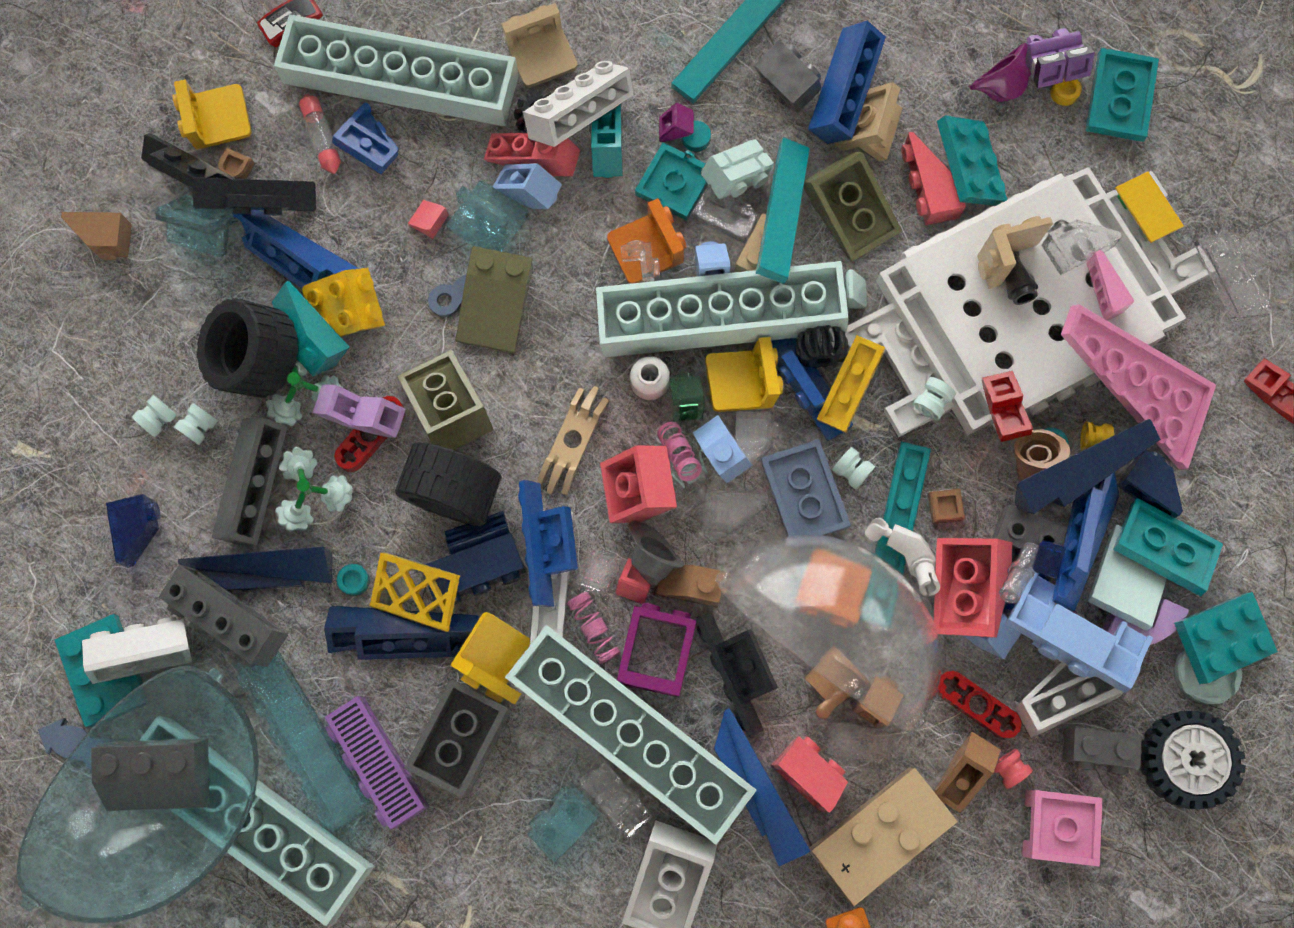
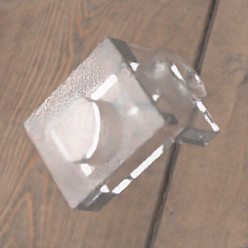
M636 240L621 246L622 262L640 260L642 282L655 281V277L660 276L659 259L652 258L651 242L644 243L643 241Z

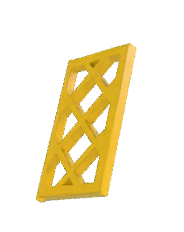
M380 552L370 607L448 632L450 630L460 575ZM388 561L397 564L400 570L390 578L386 572ZM412 569L423 572L426 577L417 586H415L409 574V571ZM403 576L409 592L399 598L392 584ZM439 577L450 580L448 592L443 595L435 581ZM430 585L436 600L426 607L419 592ZM387 589L393 601L390 606L379 603L381 592ZM413 597L420 612L417 614L407 612L402 604ZM439 605L443 611L442 622L432 620L429 612Z

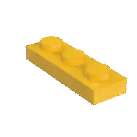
M856 335L817 417L818 421L842 432H847L886 350L884 346Z

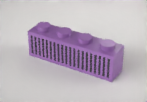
M357 696L325 716L329 724L325 727L328 735L334 743L339 742L345 751L342 754V758L351 771L355 769L361 781L358 782V786L367 799H373L377 806V809L374 810L375 815L383 827L388 825L390 830L397 829L429 808L427 801L408 770L404 769L405 764L365 697Z

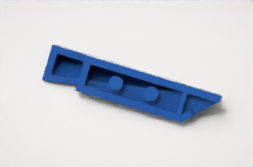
M726 709L714 750L724 765L756 789V792L745 807L761 836L767 835L775 860L780 867L811 851L731 709Z

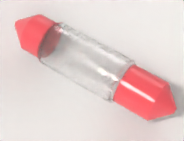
M305 94L300 100L299 106L316 158L319 159L322 169L336 174L341 160L338 154V147L332 143L333 133L328 119L322 110L319 99L316 96Z

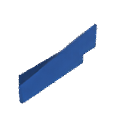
M251 210V215L233 214V217L241 221L245 235L241 238L245 248L301 289L306 284L338 272L359 269L271 216L264 215V212L260 210Z
M1115 472L1075 499L1072 504L1052 599L1053 602L1070 611H1075L1119 498Z

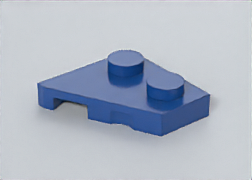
M366 102L359 107L332 138V144L380 174L398 156V147L392 138L387 136L386 129L382 123L375 120L371 114V107Z

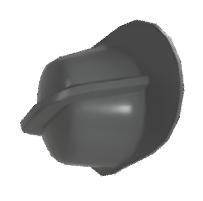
M632 521L628 524V531L635 542L631 557L632 565L650 585H657L661 579L668 577L674 568H682L684 566V562L676 555L668 541L656 529L640 521Z

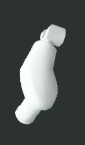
M882 518L873 519L867 526L865 535L875 542L883 535L889 538L886 545L905 556L910 574L917 578L921 594L926 596L925 586L929 596L938 593L940 583L935 573L936 558L922 536L896 524L892 530Z

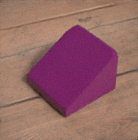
M677 102L659 117L660 142L692 135L694 132L693 110Z

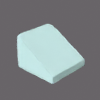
M848 270L844 277L847 308L864 309L867 306L866 280L854 270Z

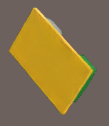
M1148 171L1115 187L1119 194L1117 198L1139 225L1138 230L1146 242L1152 243L1184 227Z

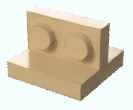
M891 82L869 89L853 138L836 142L835 146L842 151L860 147L877 161L887 160L902 111V107L896 103L900 87Z

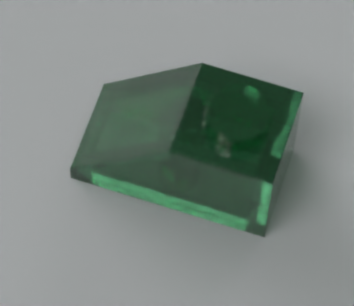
M680 373L675 375V378H670L673 422L703 419L705 401L701 377L693 376L692 373Z

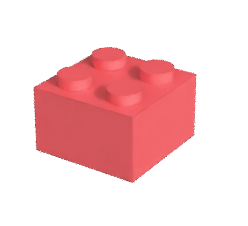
M636 445L600 463L610 523L643 522L677 507L676 493L673 487L670 460L666 446Z

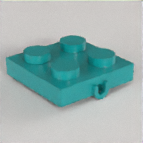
M662 143L637 185L635 196L647 202L659 198L662 206H667L671 214L687 221L708 185L701 175V171L706 163L696 159L695 155L688 150L682 152Z

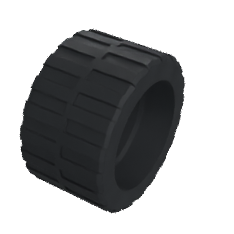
M226 299L217 304L205 318L206 320L202 324L197 341L198 367L203 379L209 383L210 387L218 389V391L266 398L276 394L286 384L287 377L292 373L297 360L298 338L292 320L280 309L242 299Z
M417 442L411 447L396 486L395 494L404 501L441 517L464 524L482 526L486 522L502 476L488 464L466 454L438 445Z

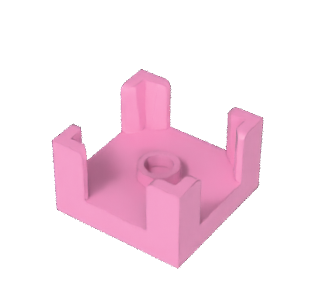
M1026 790L1025 806L1031 807L1030 841L1023 840L1022 857L1100 867L1102 798Z

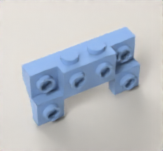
M1034 571L1005 624L1032 639V645L1039 648V653L1051 660L1058 659L1069 665L1068 669L1080 677L1088 676L1089 678L1096 676L1124 693L1131 690L1140 673L1143 659L1153 637L1142 635L1128 627V623L1125 621L1119 624L1114 635L1063 606L1055 605V602L1052 601L1055 585L1038 576L1039 573Z

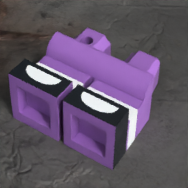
M1066 28L1056 30L1052 34V38L1043 40L1039 35L1027 38L1026 65L1032 73L1031 77L1037 88L1062 83L1063 79L1066 82L1091 75L1095 52L1090 45L1083 46L1080 31L1070 33Z

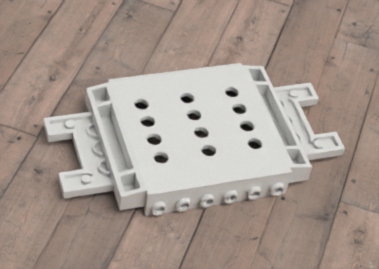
M1087 167L1067 177L1060 173L1048 180H1043L1029 190L1015 194L1007 201L997 206H992L981 214L960 222L952 229L944 233H938L928 241L903 252L900 262L880 272L876 280L889 305L848 325L847 332L845 333L849 346L847 349L848 351L850 350L856 335L885 347L884 354L909 395L884 409V413L898 437L933 420L920 413L913 406L916 397L924 393V386L930 377L942 380L955 390L956 395L951 403L945 404V412L943 414L953 410L967 436L993 423L982 385V377L1013 370L1024 395L1022 404L1026 413L1031 412L1033 416L1049 407L1048 402L1056 398L1061 402L1076 393L1074 389L1083 384L1085 388H1088L1100 381L1097 375L1065 339L1055 341L1049 336V328L1051 326L1064 327L1070 307L1080 304L1103 318L1095 290L1085 280L1086 275L1089 273L1087 262L1095 252L1100 249L1104 252L1134 299V303L1124 313L1108 321L1151 347L1165 336L1164 333L1177 327L1186 319L1172 295L1212 275L1217 270L1201 245L1175 258L1162 238L1152 243L1146 242L1138 230L1139 225L1117 198L1119 195L1117 191L1113 190L1106 194L1090 168ZM1150 171V175L1152 176V178L1154 179V181L1156 182L1164 196L1167 197L1168 194L1162 187L1161 183L1159 182L1153 171ZM1035 216H1040L1041 219L1051 217L1053 225L1038 245L1016 251L1017 257L1020 258L1024 267L1038 284V296L1029 303L1015 305L1013 300L1008 298L1005 280L1001 286L988 288L986 280L980 277L977 255L994 228L1003 224H1010L1011 227L1020 225L1023 221ZM1057 222L1067 224L1070 229L1069 235L1065 237L1058 236L1053 230L1054 224ZM1079 247L1084 250L1086 259L1083 262L1073 261L1069 255L1071 248ZM951 276L961 277L965 282V287L960 291L952 290L948 285V278ZM1036 300L1047 302L1049 313L1046 315L1035 313L1032 307L1033 302ZM968 301L976 302L980 306V314L975 317L968 316L964 312V304ZM984 327L992 328L996 333V340L991 343L981 340L979 336L980 329ZM1000 353L1009 355L1012 359V366L1008 369L999 368L995 363L996 355Z

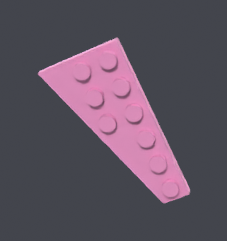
M1080 304L1071 306L1061 332L1062 337L1138 423L1147 419L1153 422L1161 439L1156 444L1178 469H1188L1216 384Z

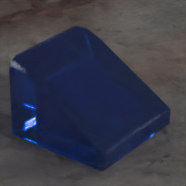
M1041 541L1033 565V571L1054 578L1058 577L1066 549L1065 546L1059 542Z

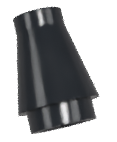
M1015 256L1016 265L1005 279L1008 298L1013 300L1015 305H1023L1031 302L1038 296V284L1024 267L1020 258Z

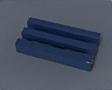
M504 511L489 515L482 526L464 524L444 532L451 555L510 533Z

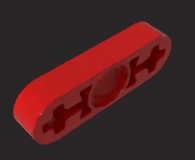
M383 397L384 399L404 408L402 403L396 397ZM353 429L337 447L334 454L335 461L346 472L358 471L388 437L378 435L374 441L366 442L362 439L363 431ZM356 439L363 447L367 448L364 452L354 443ZM356 450L354 453L356 460L353 463L351 461L345 463L346 458L344 454L346 452L352 454Z
M947 671L936 679L935 690L939 697L996 737L1001 739L1013 738L1020 732L1022 723L1015 711L959 672ZM954 678L956 680V688L962 692L966 691L967 687L971 689L964 696L962 704L958 702V699L962 697L959 693L952 691L948 694L945 692L947 686L943 683L944 680L949 681ZM975 695L981 696L986 701V710L982 714H975L970 709V699ZM994 706L998 710L993 714L999 718H1006L1007 716L1011 718L1009 724L1012 726L1011 730L1001 731V723L994 718L989 719V723L985 721L992 714Z

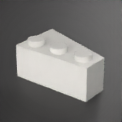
M1061 662L1015 709L1032 738L1120 697L1124 692L1096 676L1092 678L1088 676L1080 677L1068 669L1069 665Z

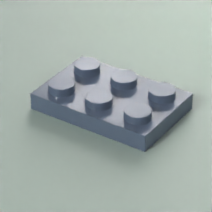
M819 439L760 459L791 547L850 528L849 518Z

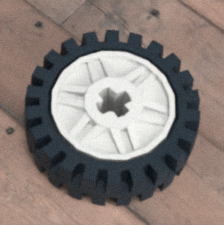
M1179 711L1156 720L1152 724L1153 727L1145 732L1146 739L1141 741V748L1143 749L1141 761H1143V767L1140 769L1142 775H1146L1148 778L1146 783L1149 787L1155 789L1154 793L1158 797L1164 798L1165 802L1181 808L1209 809L1227 802V797H1232L1237 792L1235 787L1241 786L1243 778L1240 777V773H1245L1246 765L1241 764V759H1246L1244 751H1239L1238 746L1242 744L1239 738L1233 737L1232 734L1235 733L1230 726H1224L1225 722L1220 718H1214L1212 714L1199 711ZM1189 754H1194L1195 756L1192 760L1194 766H1190L1189 762L1192 759Z

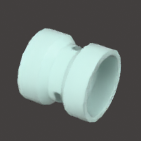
M930 377L924 386V393L916 397L913 406L923 415L939 421L945 412V404L951 403L956 392L942 380Z
M153 395L147 401V406L143 410H138L132 418L149 434L156 437L162 431V426L166 422H171L177 415L158 397Z
M192 403L187 410L188 415L184 419L179 420L174 428L200 445L205 438L204 433L208 429L213 428L218 420Z
M851 447L836 463L832 471L838 476H844L848 479V484L856 490L876 466L870 461L862 460L859 457V452Z

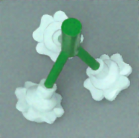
M296 360L292 373L287 377L291 385L286 396L274 394L272 400L266 401L268 408L267 417L277 423L293 426L296 420L302 418L300 413L301 404L293 399L297 390L302 388L311 390L313 394L312 400L316 402L322 384L337 385L342 388L343 386L339 384L338 377L336 376L329 377L324 375L322 380L315 384L303 381L299 375H306L307 370Z
M294 447L292 452H284L283 461L279 464V469L284 471L283 477L296 480L297 489L300 491L297 500H283L281 507H277L275 510L278 516V524L284 526L289 532L294 530L305 531L308 525L313 522V518L310 515V506L303 504L306 495L312 492L321 494V501L326 504L328 511L331 512L335 510L343 511L345 505L352 500L353 487L347 483L346 477L343 475L339 477L331 476L329 482L322 487L312 486L306 478L313 476V469L318 462L312 458L313 453L311 450H302L299 447Z

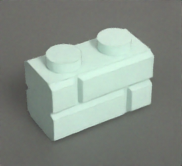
M753 139L711 156L703 167L701 175L708 185H712L711 189L719 199L729 195L736 198L743 194L750 186L756 189L764 185L769 179L768 174L774 167V163L767 153H763L764 149L758 141Z

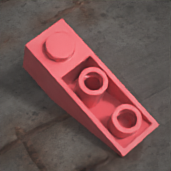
M909 132L904 145L901 147L903 161L909 164L910 186L912 189H916L918 215L923 216L925 226L960 219L966 205L959 201L951 171L913 132Z
M491 133L484 160L503 166L505 164L538 163L552 176H573L580 149L569 138L553 147L530 140L528 133Z

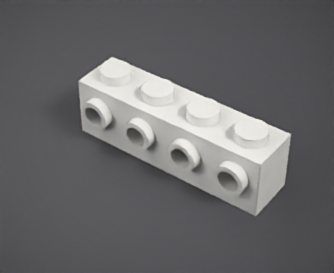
M601 61L588 72L577 75L572 82L556 88L555 92L551 95L537 100L533 106L523 111L528 138L555 147L632 97L634 94L630 69L612 64L610 61Z

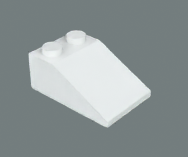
M656 820L622 923L634 928H691L713 865L717 845L708 838Z

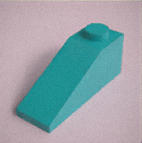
M621 104L592 122L591 151L593 177L611 178L623 176Z
M285 282L272 300V305L274 308L285 312L289 319L292 320L298 338L296 359L314 377L335 367L350 347L291 282Z

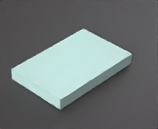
M1116 524L1111 530L1087 602L1148 631L1153 626L1167 578L1113 550L1122 526Z

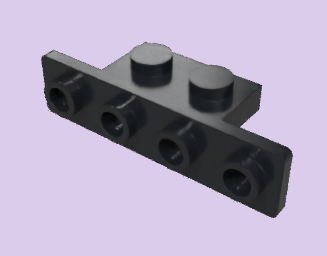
M151 133L144 135L141 159L147 162L148 165L191 188L193 178L236 179Z
M225 178L192 179V197L195 209H231L235 215H251V210H264V215L270 216L282 215V211L316 210V187L313 181Z
M711 613L696 617L698 634L709 647L711 652L710 661L714 669L721 674L725 683L723 684L724 693L731 702L733 701L737 710L736 718L738 724L743 731H746L749 737L763 731L762 724L751 700L777 689L778 686L752 629L724 641Z

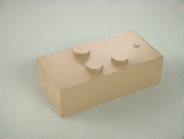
M907 768L809 847V849L847 901L855 906L958 821L917 769Z

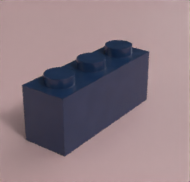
M511 533L424 564L460 575L454 605L462 601L461 596L472 592L474 596L487 593L492 590L491 585L503 582V585L514 583L521 579V574L526 573L515 538ZM441 577L436 579L435 581L442 595L448 592L450 580ZM428 585L432 599L435 601L436 597L430 585Z

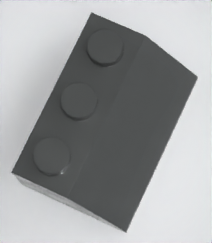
M208 738L116 741L91 747L92 784L106 811L207 808L210 806Z

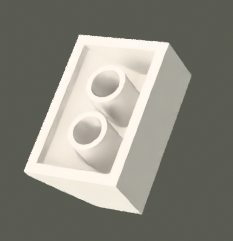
M177 617L160 619L157 621V625L144 627V624L130 625L124 628V632L111 634L110 631L96 632L90 635V639L82 640L84 671L92 684L192 662L184 619L177 620Z

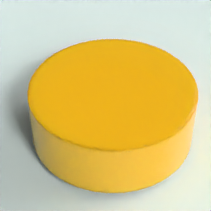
M1063 79L1062 83L1051 86L1050 96L1058 105H1072L1081 94V83L1078 79L1066 82Z

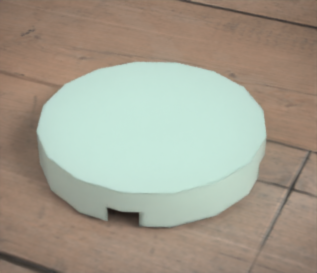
M1185 649L1177 656L1174 666L1175 680L1181 692L1192 701L1203 705L1221 704L1230 699L1239 690L1242 681L1241 669L1210 683L1199 685Z

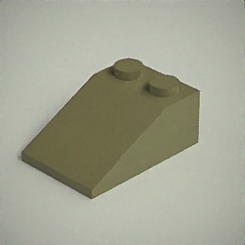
M863 152L849 153L804 181L803 188L814 209L850 261L856 260L902 232Z
M476 246L472 247L466 273L456 342L515 354L533 271L531 257Z
M452 350L397 376L431 444L455 450L494 430L482 402Z

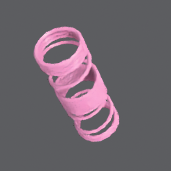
M667 422L659 428L657 436L662 445L667 447L668 457L673 463L679 478L682 481H692L702 472L701 464L694 458L695 454L685 435L681 434L682 430L679 424ZM672 427L678 428L677 434L672 435L669 439H663L666 430ZM686 446L685 450L679 454H672L676 448ZM688 464H697L696 468L692 471H681ZM697 469V471L690 476L681 475L691 473Z
M584 592L569 600L567 606H569L571 611L581 608L575 614L574 618L577 620L591 617L580 629L586 640H588V644L605 641L594 653L595 656H600L597 661H599V664H602L619 655L621 651L618 649L619 647H615L608 652L596 654L613 636L590 642L592 638L606 632L608 628L605 622H603L602 617L590 622L600 612L584 617H576L585 607L593 602V600H590L589 592Z

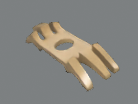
M594 386L581 405L580 412L577 411V407L585 390L582 388L578 389L555 443L545 459L537 483L543 485L550 467L554 463L546 492L552 495L565 468L568 471L562 494L567 496L580 460L603 411L609 403V400L604 397L594 410L593 417L589 416L599 390L598 387ZM575 431L581 435L582 441L578 447L570 448L565 445L564 437L568 432Z

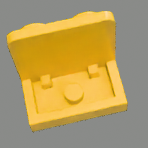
M186 79L174 82L176 94L172 95L173 103L181 116V120L177 121L181 136L183 138L187 137L196 150L251 136L252 130L244 92L239 84L195 93Z
M369 268L344 270L306 284L302 288L304 298L340 337L385 326Z
M771 337L758 338L752 351L710 353L706 356V373L714 411L726 412L773 408L780 394L783 393V381L781 376H777L778 353L776 348H772Z
M485 612L479 618L450 666L463 673L460 680L476 690L481 684L487 688L484 694L500 704L503 699H506L515 705L521 693L508 686L509 680L505 677L529 648L530 638L493 614Z

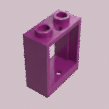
M642 603L641 607L634 606L617 681L622 685L679 698L697 620L691 619L692 614L684 611L673 610L672 614L660 612L661 607L654 604ZM640 618L686 628L675 681L628 671Z

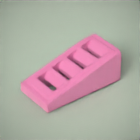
M1101 249L1095 252L1087 262V267L1102 316L1108 321L1124 313L1134 303V299Z

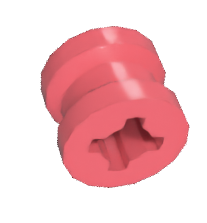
M1018 749L1003 755L996 763L994 773L1000 774L1003 778L1002 784L1006 789L1017 785L1033 772L1030 765L1024 764L1020 759L1021 753Z

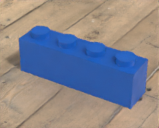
M868 20L842 28L808 130L826 144L853 138L886 36Z

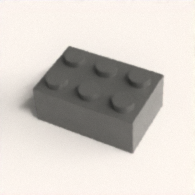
M450 679L404 769L462 799L468 798L512 710Z

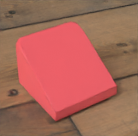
M423 200L408 222V225L433 239L449 214L442 205Z
M628 558L619 578L616 594L640 604L645 603L652 585L640 575L638 570L632 565L631 559Z

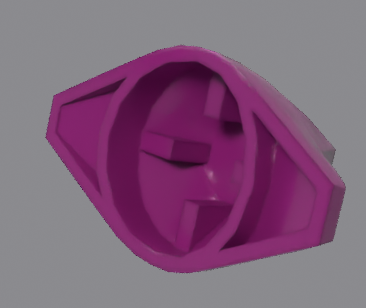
M1027 44L1019 45L985 74L968 86L970 90L981 91L997 102H1006L1021 96L1027 88L1029 76L1032 75L1026 65Z

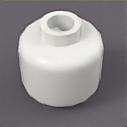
M644 357L633 365L630 371V383L633 392L638 397L645 400H655L667 392L670 372L667 365L661 359Z

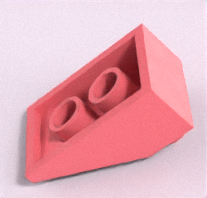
M937 538L935 573L940 583V590L934 597L933 634L997 638L1011 578L1012 542L983 538Z
M798 736L771 764V767L818 811L830 813L836 806L848 783L843 777L846 772L834 760L830 759L829 762H826L818 754L821 748L807 736L803 740Z

